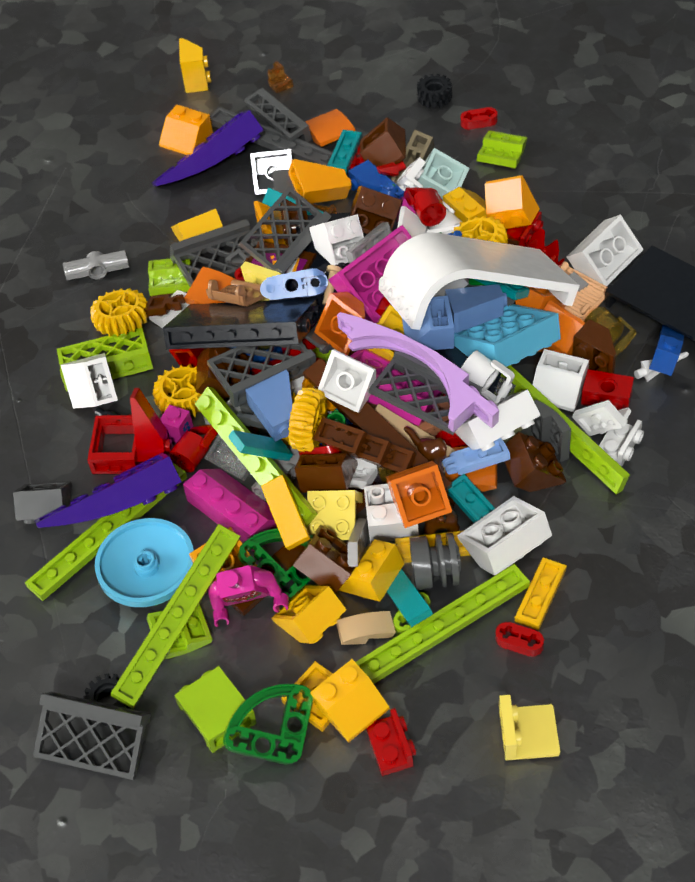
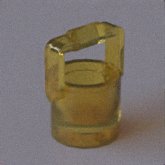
M605 307L594 309L585 320L587 322L590 319L608 328L613 343L621 336L624 325L630 330L615 346L616 357L620 352L624 351L637 333L620 316L616 318Z

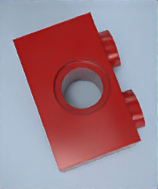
M588 369L582 389L581 405L591 406L609 400L617 410L629 407L634 377Z

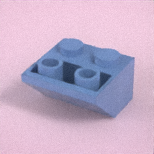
M448 295L437 296L431 299L420 330L411 329L402 318L405 336L432 350L454 348V323Z

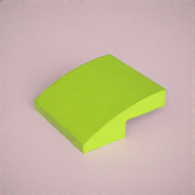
M489 130L483 138L482 148L477 153V161L516 168L524 152L527 137Z
M170 258L148 262L150 296L173 294L177 290L188 292L189 284L177 264H173ZM191 259L182 261L183 264L192 266Z
M200 604L165 659L192 652L212 642V637ZM163 611L148 613L147 621L150 630Z

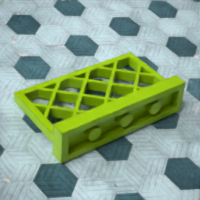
M136 328L135 332H128L127 335L120 334L119 337L116 334L110 337L108 335L58 348L60 374L66 392L68 389L61 364L76 361L80 356L87 358L98 355L102 350L107 351L105 355L112 379L152 370L153 366L143 328ZM139 336L135 341L129 340L130 338ZM116 342L113 347L108 346L109 343ZM123 345L130 346L126 351L120 349ZM90 348H95L92 352L87 351ZM74 353L70 358L63 356L66 354Z

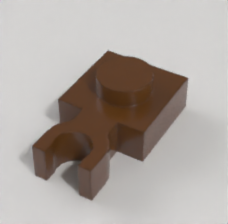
M170 294L150 296L144 311L147 317L162 316L167 314L169 310H182L183 308L180 303H185L186 301L183 294L173 297Z

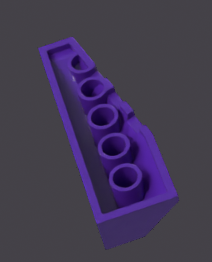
M250 110L241 111L207 137L206 140L208 142L197 145L192 149L193 153L191 155L184 156L177 162L175 167H170L152 182L153 186L181 180L219 163L233 153L235 155L239 154L245 149L244 145L247 142L253 143L261 136L259 133L263 131V128Z
M160 453L113 477L114 483L96 486L92 490V495H80L70 502V506L62 505L34 521L38 528L94 520L115 514L140 503H143V505L149 504L156 500L155 496L164 491L165 494L176 490L178 488L177 484L182 481L170 457Z

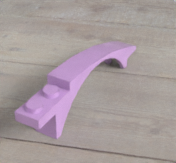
M342 312L337 314L338 328L352 340L348 347L353 352L373 348L396 350L419 359L435 372L443 383L449 398L448 429L453 433L473 414L491 428L499 422V409L493 401H487L482 397L474 386H469V374L445 357L395 330Z

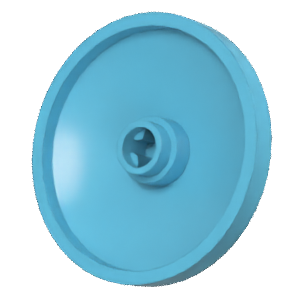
M144 518L128 522L111 532L100 545L95 558V573L98 582L108 597L122 605L150 607L161 604L172 598L193 565L189 556L194 551L193 545L186 532L170 521L158 518Z

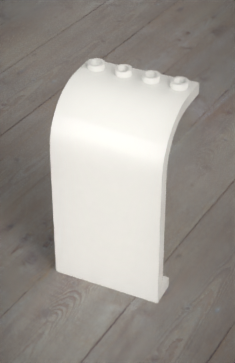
M424 233L405 241L392 254L386 265L383 277L379 280V291L410 328L416 330L421 329L427 307L433 296L443 286L458 279L472 278L548 289L561 303L567 306L573 305L580 286L540 249L442 233Z

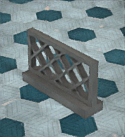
M289 186L243 238L239 246L265 268L284 274L312 241L309 227L326 223L332 216L326 211L322 214ZM288 194L296 200V206H287L286 197ZM283 211L284 220H275L273 212ZM288 211H297L299 220H289ZM302 211H309L315 217L312 220H303ZM261 225H271L272 234H262ZM276 225H285L287 234H277ZM290 225H300L301 233L291 234ZM249 239H259L260 248L251 247L247 241ZM263 239H273L274 248H264ZM278 239H288L289 247L279 248ZM265 253H275L277 262L273 265L266 259Z
M245 219L170 244V259L173 264H177L190 287L194 282L191 277L192 274H198L201 270L196 268L198 262L208 264V268H212V266L223 269L222 273L232 277L240 266L234 267L227 263L215 261L217 255L226 258L238 248L244 250L239 246V242L251 231L250 223ZM249 239L252 244L256 239ZM225 246L233 247L231 253L222 251L220 248ZM209 252L214 255L212 259L201 257V254ZM186 259L195 260L192 266L182 262Z
M302 341L299 344L271 345L269 351L258 350V346L235 347L207 360V365L230 396V402L236 408L247 402L245 389L284 370L289 372L290 382L302 377L303 372L316 362L314 352L311 349L308 350ZM274 347L286 348L285 354L274 353ZM290 349L301 351V354L290 356L289 352ZM241 353L250 354L248 361L237 359V356ZM254 356L266 357L264 364L252 362ZM270 358L282 360L281 363L275 366L268 365ZM224 362L230 365L228 370L218 369L216 364ZM234 365L245 366L244 373L232 371ZM250 368L262 370L256 375L248 374ZM229 377L241 379L240 382L232 386L228 383Z
M395 350L393 359L371 385L369 393L454 435L448 429V423L442 420V417L449 415V409L439 411L437 406L439 403L449 402L446 389L439 377L419 359ZM396 369L404 373V375L392 377L391 371ZM411 380H418L425 385L413 387ZM407 381L409 388L397 390L395 383ZM469 381V386H474L481 395L483 387ZM390 384L392 391L384 392L378 388L380 385ZM438 390L446 394V396L434 398L432 391ZM428 392L429 399L418 400L416 393ZM411 394L413 401L404 402L400 400L399 396ZM432 405L434 412L426 413L421 410L420 406Z
M56 692L41 694L39 704L43 705L33 757L126 779H136L145 727L149 724L151 713ZM50 711L58 712L63 721L54 729L48 721ZM77 717L83 718L88 726L79 735L71 724V721ZM102 722L107 723L113 732L112 735L102 740L95 728ZM66 725L73 739L63 745L55 732ZM127 728L137 730L135 742L129 746L120 734ZM91 731L98 744L88 751L80 738ZM50 736L58 747L52 754L42 752L44 740ZM116 737L123 750L113 757L105 743ZM74 742L77 743L83 753L77 759H72L65 749ZM98 748L102 749L108 759L102 765L96 764L90 755ZM124 753H126L131 761L129 772L121 770L115 761Z

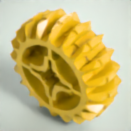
M485 215L481 218L475 216L471 220L467 218V222H460L459 227H454V231H461V237L508 243L506 228L500 223L499 219L494 220L493 216L489 218Z
M121 288L115 291L113 289V292H105L104 296H98V300L93 301V306L90 307L91 321L96 330L101 331L102 335L108 334L109 337L114 334L117 337L120 334L127 335L128 332H135L136 328H142V324L147 323L148 317L144 309L148 301H146L143 293H139L138 290L132 291L131 288L123 290Z
M181 364L179 368L172 366L171 371L164 370L163 375H158L157 381L154 382L153 397L155 405L162 414L169 405L188 410L190 415L196 417L197 412H200L195 406L196 401L202 395L197 393L195 389L197 366L194 368L191 364L187 367Z
M308 387L302 388L297 393L292 404L288 428V438L292 449L300 452H311L314 447L319 445L320 442L315 441L313 438L322 417L326 418L327 402L324 391Z

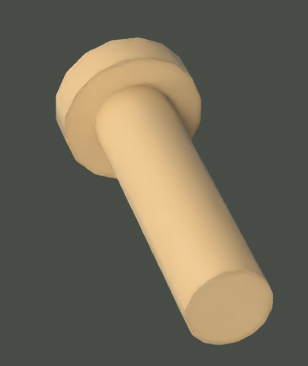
M328 265L326 269L329 272L328 279L342 270V268L336 265ZM329 280L323 297V305H326L330 293H334L335 289Z

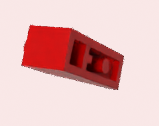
M134 388L130 396L137 461L144 462L160 453L168 455L172 450V439H168L166 427L140 388Z

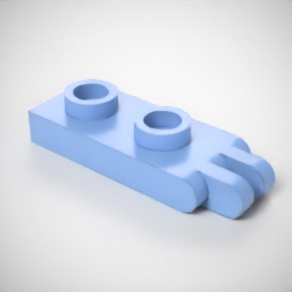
M499 438L494 441L495 446L483 452L481 448L472 450L470 447L452 452L450 457L443 459L442 464L447 474L458 473L463 475L510 460V452L504 441Z

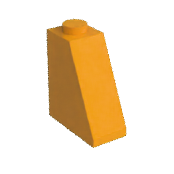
M298 159L291 161L288 174L295 191L310 204L347 198L349 190L352 188V182L347 177L344 169Z

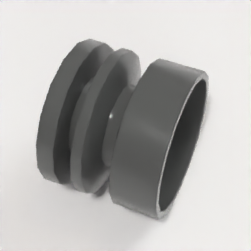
M446 533V545H442L440 534H436L435 546L430 547L426 536L409 538L414 584L417 591L432 589L434 577H439L442 588L446 587L447 575H450L452 586H459L461 560L459 547L454 540L453 533Z

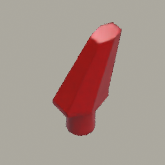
M403 161L398 164L392 162L377 166L379 174L397 177L400 171L406 169Z

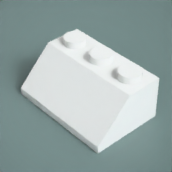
M618 215L604 220L566 257L575 270L608 286L644 249L623 217Z
M528 389L511 394L496 404L499 409V422L493 428L489 427L476 415H472L455 433L472 450L481 448L483 452L495 446V440L499 438L505 440L515 435V429L521 427L523 430L535 424L533 419L541 415Z
M513 496L457 536L480 568L495 576L552 536L544 511Z

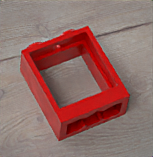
M132 414L95 416L87 459L92 474H120L140 464L137 461L135 436L132 452H102L105 434H134Z

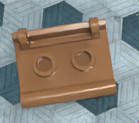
M211 279L208 282V289H206L209 299L247 307L265 298L260 291L261 284L236 279L231 281L230 286L221 290L218 288L217 281Z

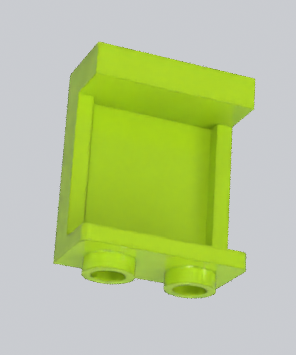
M218 666L213 670L206 671L201 678L192 684L183 686L174 695L178 707L184 710L199 730L210 751L214 753L223 747V736L227 724L245 699L222 669ZM253 709L246 715L240 725L241 727L251 728L257 724ZM236 732L233 736H229V739L233 740L239 736V733Z

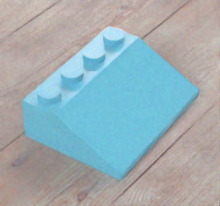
M516 304L507 305L504 307L503 316L459 333H454V346L467 357L478 350L490 360H497L507 367L511 364L519 363L521 359L527 356L535 355L537 351L548 348L554 342L560 340L559 315L555 312Z

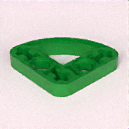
M278 528L260 532L246 540L238 551L240 562L244 566H254L256 560L252 556L248 558L245 556V549L248 551L253 549L255 551L253 556L257 561H259L260 557L263 558L257 567L271 566L280 588L281 585L286 586L292 579L295 583L290 587L289 593L284 592L288 595L289 600L311 581L309 577L306 579L299 578L296 574L297 568L294 566L285 571L261 547L272 542H283ZM308 541L302 543L301 546L305 547Z
M279 684L262 689L250 696L238 707L227 724L223 736L225 748L233 753L280 764L290 765L295 763L301 757L313 701L310 689L297 684ZM299 692H302V697L306 699L299 707V711H304V715L299 712H290V708L292 710L296 709L297 700L293 696H296ZM287 697L279 735L240 726L246 715L260 703L273 698ZM294 717L300 720L301 729L299 732H292L288 729L287 722L290 718ZM238 732L239 738L248 740L249 735H253L249 744L250 750L245 749L248 744L243 742L233 746V741L229 739V736H233ZM265 738L270 744L268 752L260 753L256 750L255 742L257 739ZM275 741L279 742L278 748L284 749L291 745V750L295 751V755L287 759L285 752L277 751L276 756H272L276 747Z

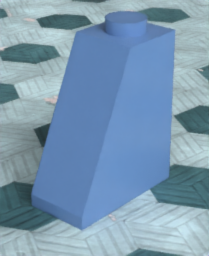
M499 284L445 290V296L448 295L454 333H459L504 315V307L507 306V295L502 292Z
M284 370L245 389L248 406L275 442L289 435L290 412L292 411L293 404L289 372Z

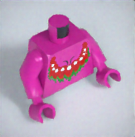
M252 565L217 573V580L208 589L211 606L214 610L213 618L216 627H218V620L220 619L226 620L227 625L229 624L228 610L224 606L271 596L274 597L273 610L279 613L280 605H283L288 610L289 597L287 594L281 593L282 590L272 572Z

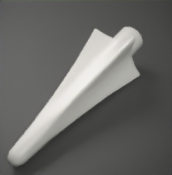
M680 353L678 361L686 358L689 353ZM652 360L641 361V368L634 371V376L636 379L644 377L648 382L660 372L649 369Z

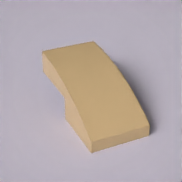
M390 611L353 615L337 620L336 624L341 645L366 644L368 639L393 638L396 633Z

